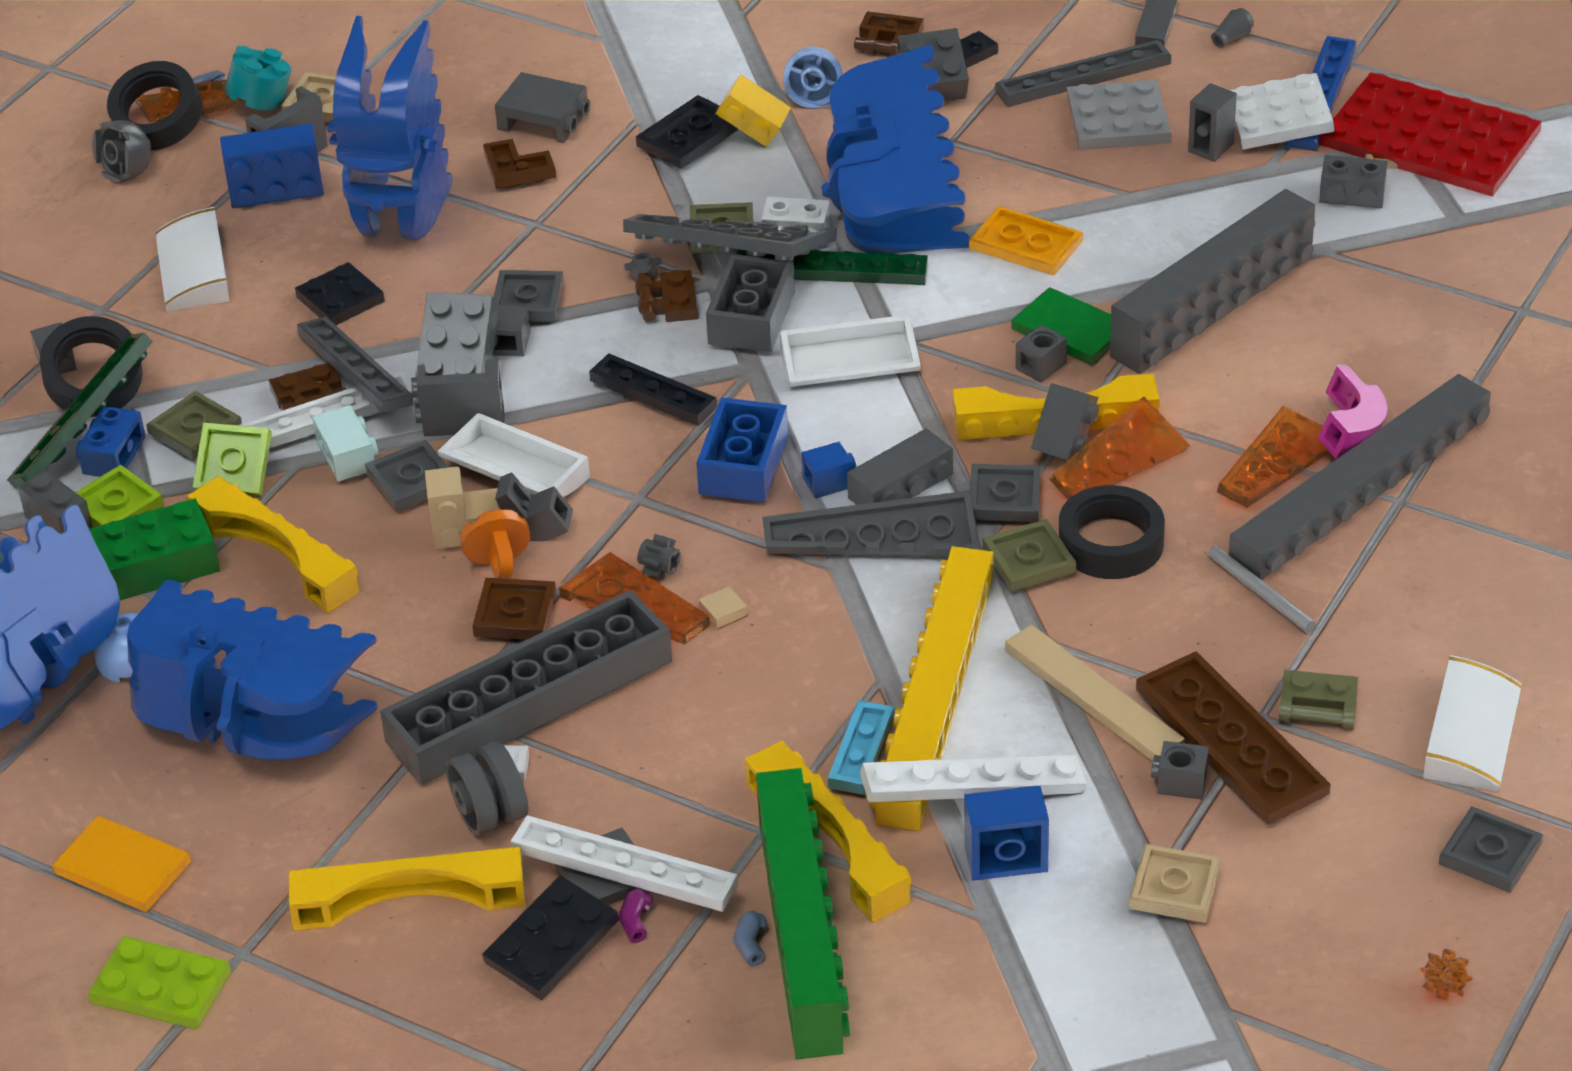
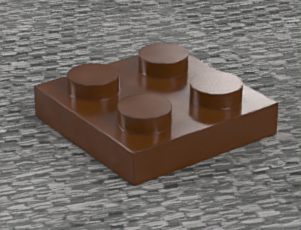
M485 578L472 625L474 637L527 640L546 631L556 595L555 581Z

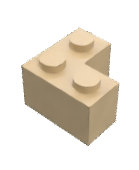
M459 466L425 470L435 550L461 547L460 534L468 522L472 525L478 521L477 516L482 513L500 509L495 500L497 488L463 492Z

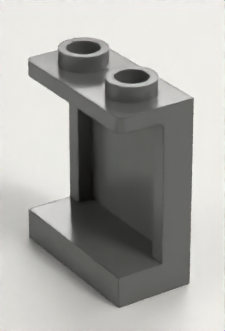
M523 72L517 76L495 104L497 130L509 132L517 120L555 128L557 142L564 143L569 135L575 132L579 122L588 115L590 110V100L587 99L586 86Z
M302 86L295 90L297 102L266 120L254 113L245 119L247 133L312 123L317 153L328 147L322 100L319 95Z
M499 359L485 360V373L426 376L425 365H418L417 377L411 378L412 397L419 398V403H415L416 423H422L424 437L455 435L477 413L504 423L505 408Z

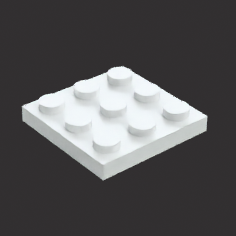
M1317 73L1300 74L1294 78L1270 80L1264 84L1240 86L1230 90L1237 93L1235 127L1243 150L1334 132L1333 119Z

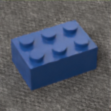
M312 123L220 137L232 208L324 195Z
M721 397L696 462L698 493L715 497L766 502L788 439L787 405Z

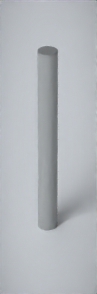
M1215 545L1209 550V558L1306 633L1314 629L1316 625L1314 620L1220 547Z

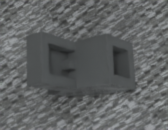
M512 472L500 477L495 500L501 510H512L517 512L520 518H525L530 530V541H547L569 531L573 509L554 486L531 496Z

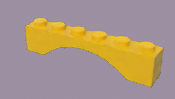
M1154 373L1119 376L1107 385L1086 392L1087 394L1099 397L1097 401L1099 405L1098 416L1095 422L1090 424L1089 430L1159 425L1160 398ZM987 386L952 389L953 419L957 441L1035 435L1046 398L1019 397L999 392Z
M217 476L187 496V500L196 498L213 537H233L251 540L266 545L287 558L300 574L305 599L327 614L359 593L358 570L352 561L342 558L333 552L328 545L321 544L309 536L304 529H298L286 521L281 514L274 513L258 499L242 492L236 484H230L220 476Z
M782 740L745 758L746 785L756 796V773L802 768L804 783L811 782L814 805L808 806V809L816 810L818 827L830 836L843 852L850 869V900L871 923L910 904L912 878L906 867L898 865L893 860L886 846L881 841L877 842L868 833L861 819L853 817L847 810L843 800L838 795L834 796L827 789L822 777L818 773L813 774L797 751L793 752Z
M520 846L289 871V908L294 931L333 927L347 916L367 906L406 896L434 895L451 897L472 903L487 911L526 907Z

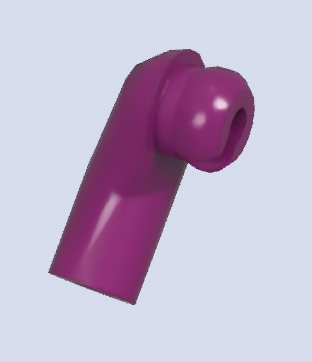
M640 888L628 892L618 913L619 921L629 941L632 943L641 942L647 936V931L639 916L641 912L650 910L647 905H653L651 893Z

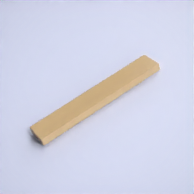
M1032 624L1005 641L1006 652L1152 762L1154 755L1161 756L1164 741L1185 743L1183 736Z

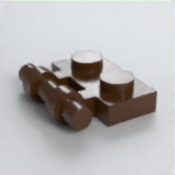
M867 11L859 27V37L855 38L854 49L865 50V53L868 54L883 52L891 53V56H895L898 36L922 33L924 18Z
M673 270L659 273L660 281H653L648 273L638 274L637 282L635 283L636 293L640 297L638 300V310L643 315L645 321H653L656 315L664 314L666 322L698 319L691 270Z
M329 363L315 365L312 368L269 379L272 395L282 411L346 390L345 387H342L335 368Z

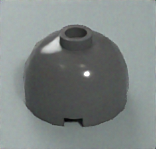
M128 120L102 122L100 124L102 126L101 129L95 130L92 143L96 164L102 163L103 168L106 170L101 173L111 182L126 181L138 176L146 169L150 159L151 144L146 134L138 125Z

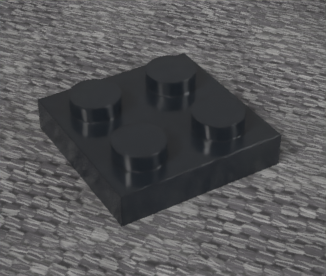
M349 262L295 287L296 297L319 318L327 317L335 325L385 302L384 292Z

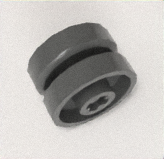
M499 740L477 747L475 758L465 752L446 760V776L454 802L466 826L475 836L496 829L498 817L507 824L528 815V801L522 779L510 753Z

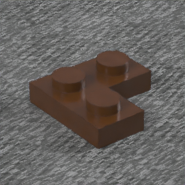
M513 139L483 144L484 156L496 189L510 188L519 184L542 182L546 179L556 178V170L549 150L519 156Z

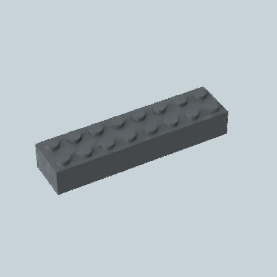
M1284 189L1111 306L1110 357L1136 373L1141 374L1151 366L1156 365L1171 352L1178 350L1187 341L1201 334L1216 321L1223 319L1229 312L1243 305L1258 292L1265 290L1271 283L1285 276L1300 263L1307 261L1313 252L1316 204L1288 189Z
M629 590L380 710L385 742L422 785L445 774V763L449 758L465 752L475 758L477 747L495 740L505 744L671 662L670 629L632 590Z

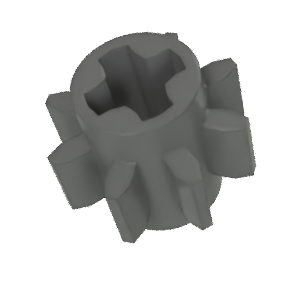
M654 534L653 540L645 539L637 555L638 563L645 565L642 573L664 579L665 573L673 574L681 560L680 550L674 548L676 540Z

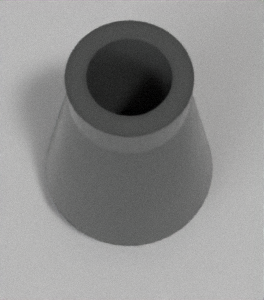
M1243 8L1231 10L1216 31L1211 34L1212 42L1217 47L1223 48L1227 44L1248 35L1254 26L1251 14Z

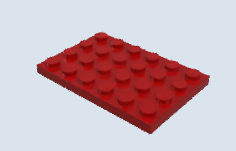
M1370 72L1333 118L1334 132L1320 134L1319 145L1361 158H1365L1366 154H1372L1373 158L1394 161L1398 169L1493 197L1540 133L1542 121L1532 119L1527 115H1518L1501 110L1495 106L1473 102L1468 98L1452 96L1440 90L1421 87L1412 82L1393 79L1384 74Z

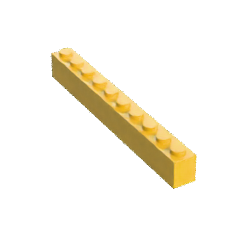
M952 546L948 560L942 559L939 571L941 583H935L932 592V604L934 606L933 608L928 607L925 614L924 627L926 632H920L918 636L917 653L919 655L918 657L913 656L911 659L909 670L911 681L904 682L903 707H897L895 711V734L889 733L887 737L886 755L888 757L887 760L881 759L880 762L941 760L994 578L993 551ZM929 800L869 802L870 809H875L876 825L920 832Z

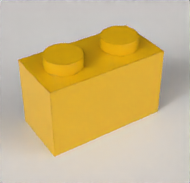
M740 74L726 93L715 114L767 147L781 128L791 107Z

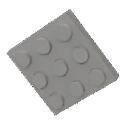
M1139 80L1137 82L1124 83L1110 82L1097 85L1080 84L1067 87V100L1079 150L1171 143V131L1157 80Z

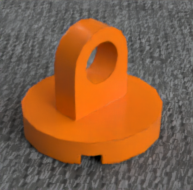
M497 509L484 512L477 516L478 521L472 525L468 522L464 526L460 534L463 554L469 561L482 565H491L495 578L512 577L514 568L513 558L525 550L530 541L528 523L524 517L520 518L518 513L512 510Z

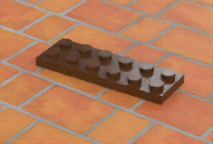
M1197 651L1136 679V690L1189 744L1209 746L1208 764L1268 825L1330 795L1331 784Z

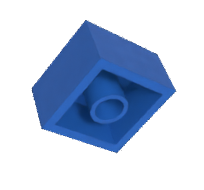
M1041 785L964 794L965 851L972 881L1048 872L1049 817Z

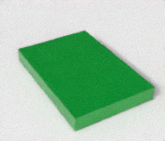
M1051 287L1046 289L1011 320V329L1024 335H1028L1040 325L1067 338V354L1090 365H1093L1110 350L1111 314Z

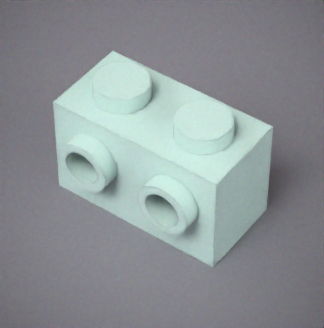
M351 405L312 416L316 442L337 482L366 473L365 464L374 461V456L378 455L379 452L373 435L367 436L368 431L364 418L362 416L357 417Z

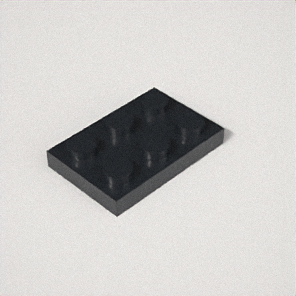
M697 95L636 136V146L682 169L739 129L715 114L720 105Z
M559 875L482 953L484 962L540 1000H543L620 920L618 912Z

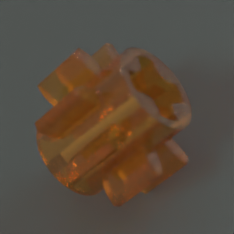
M1446 948L1442 952V957L1429 952L1427 954L1429 961L1425 967L1419 968V972L1424 974L1427 981L1422 988L1430 992L1436 990V997L1445 1001L1449 997V992L1463 996L1462 989L1467 982L1473 979L1467 974L1465 969L1469 963L1468 959L1462 957L1455 959V951Z

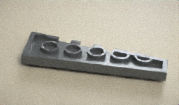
M970 490L762 517L767 554L949 556L952 546L979 550Z

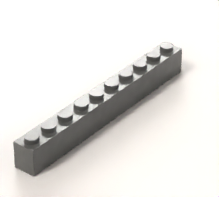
M1457 374L1231 533L1229 555L1261 580L1272 572L1278 571L1291 558L1302 554L1308 546L1319 538H1324L1337 525L1348 521L1358 510L1365 505H1370L1386 490L1394 488L1400 480L1411 472H1416L1422 464L1432 457L1441 454L1446 447L1456 440L1462 439L1468 431L1477 425L1483 424L1490 414L1489 402L1491 392L1466 377Z

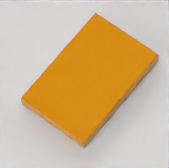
M998 206L969 239V249L1054 276L1083 242V232Z
M98 815L52 864L54 874L147 912L192 861L189 852Z

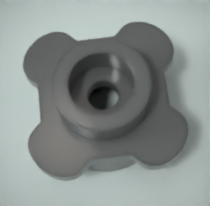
M639 253L632 257L630 263L624 264V270L631 271V276L634 279H637L639 273H648L650 278L657 274L656 266L660 265L662 261L658 257L651 258L649 253Z

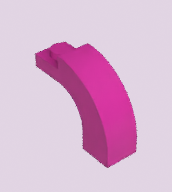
M1348 365L1336 367L1325 391L1340 410L1329 412L1318 437L1335 459H1338L1381 429L1388 411L1386 399L1377 385H1365Z

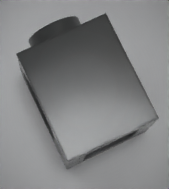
M1043 325L1038 326L1016 343L1015 369L1040 383L1066 364L1067 338Z
M1164 741L1161 756L1154 755L1151 777L1158 778L1157 794L1202 800L1208 771L1209 746Z

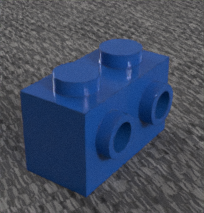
M104 406L96 419L91 421L89 430L76 447V458L80 461L82 474L101 477L119 465L127 469L146 438L140 411Z

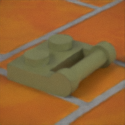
M1284 670L1279 722L1290 723V719L1343 724L1342 728L1354 729L1358 677Z

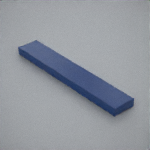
M1327 36L1314 67L1313 73H1317L1330 113H1332L1356 49L1355 40ZM1320 134L1289 140L1286 147L1317 151Z

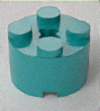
M237 46L232 56L225 84V92L234 101L237 100V97L245 100V106L258 110L277 109L278 103L282 105L284 102L292 71L291 67L281 58L282 53L276 49L266 48L262 51L251 49L247 46Z

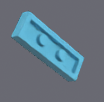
M858 700L828 775V788L865 794L860 770L863 763L878 761L894 719L893 706Z

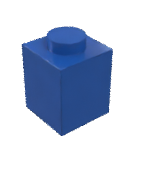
M840 441L801 452L802 477L815 499L847 490V472L856 468V462L852 453H847Z

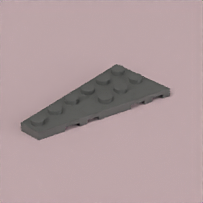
M638 214L623 219V232L634 233L637 239L660 237L663 238L664 243L669 244L687 241L690 242L691 247L706 248L713 245L718 246V250L722 252H736L740 249L746 250V254L749 256L773 254L776 260L781 261L794 260L796 255H807L809 250L833 242L837 236V228L825 227L824 230L819 232H808V226L806 225L787 226L778 230V224L748 221L726 220L725 224L709 225V219L697 218L683 220L682 223H679V217L647 214Z

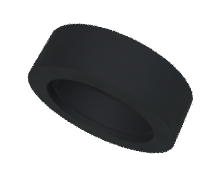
M151 61L133 67L115 82L108 95L107 111L111 121L128 120L133 122L129 119L130 107L145 92L159 87H172L181 92L179 105L170 115L154 123H135L149 139L151 150L166 148L181 141L195 128L202 113V99L190 74L183 67L173 62Z
M98 316L79 317L58 326L45 340L40 354L43 385L50 399L60 408L66 410L83 390L67 383L59 373L60 362L71 349L86 343H100L116 351L127 336L132 333L120 323ZM142 363L134 367L132 366L126 373L127 380L118 389L112 390L105 398L107 400L106 407L121 409L131 401L141 384ZM99 412L94 415L92 414L90 417H96Z
M1118 485L1096 486L1076 493L1061 508L1059 514V538L1076 561V570L1081 573L1102 579L1128 578L1150 569L1162 555L1165 528L1163 511L1154 499L1139 490ZM1119 518L1133 522L1141 527L1144 535L1130 544L1104 546L1086 540L1080 535L1078 530L1084 524L1096 519Z

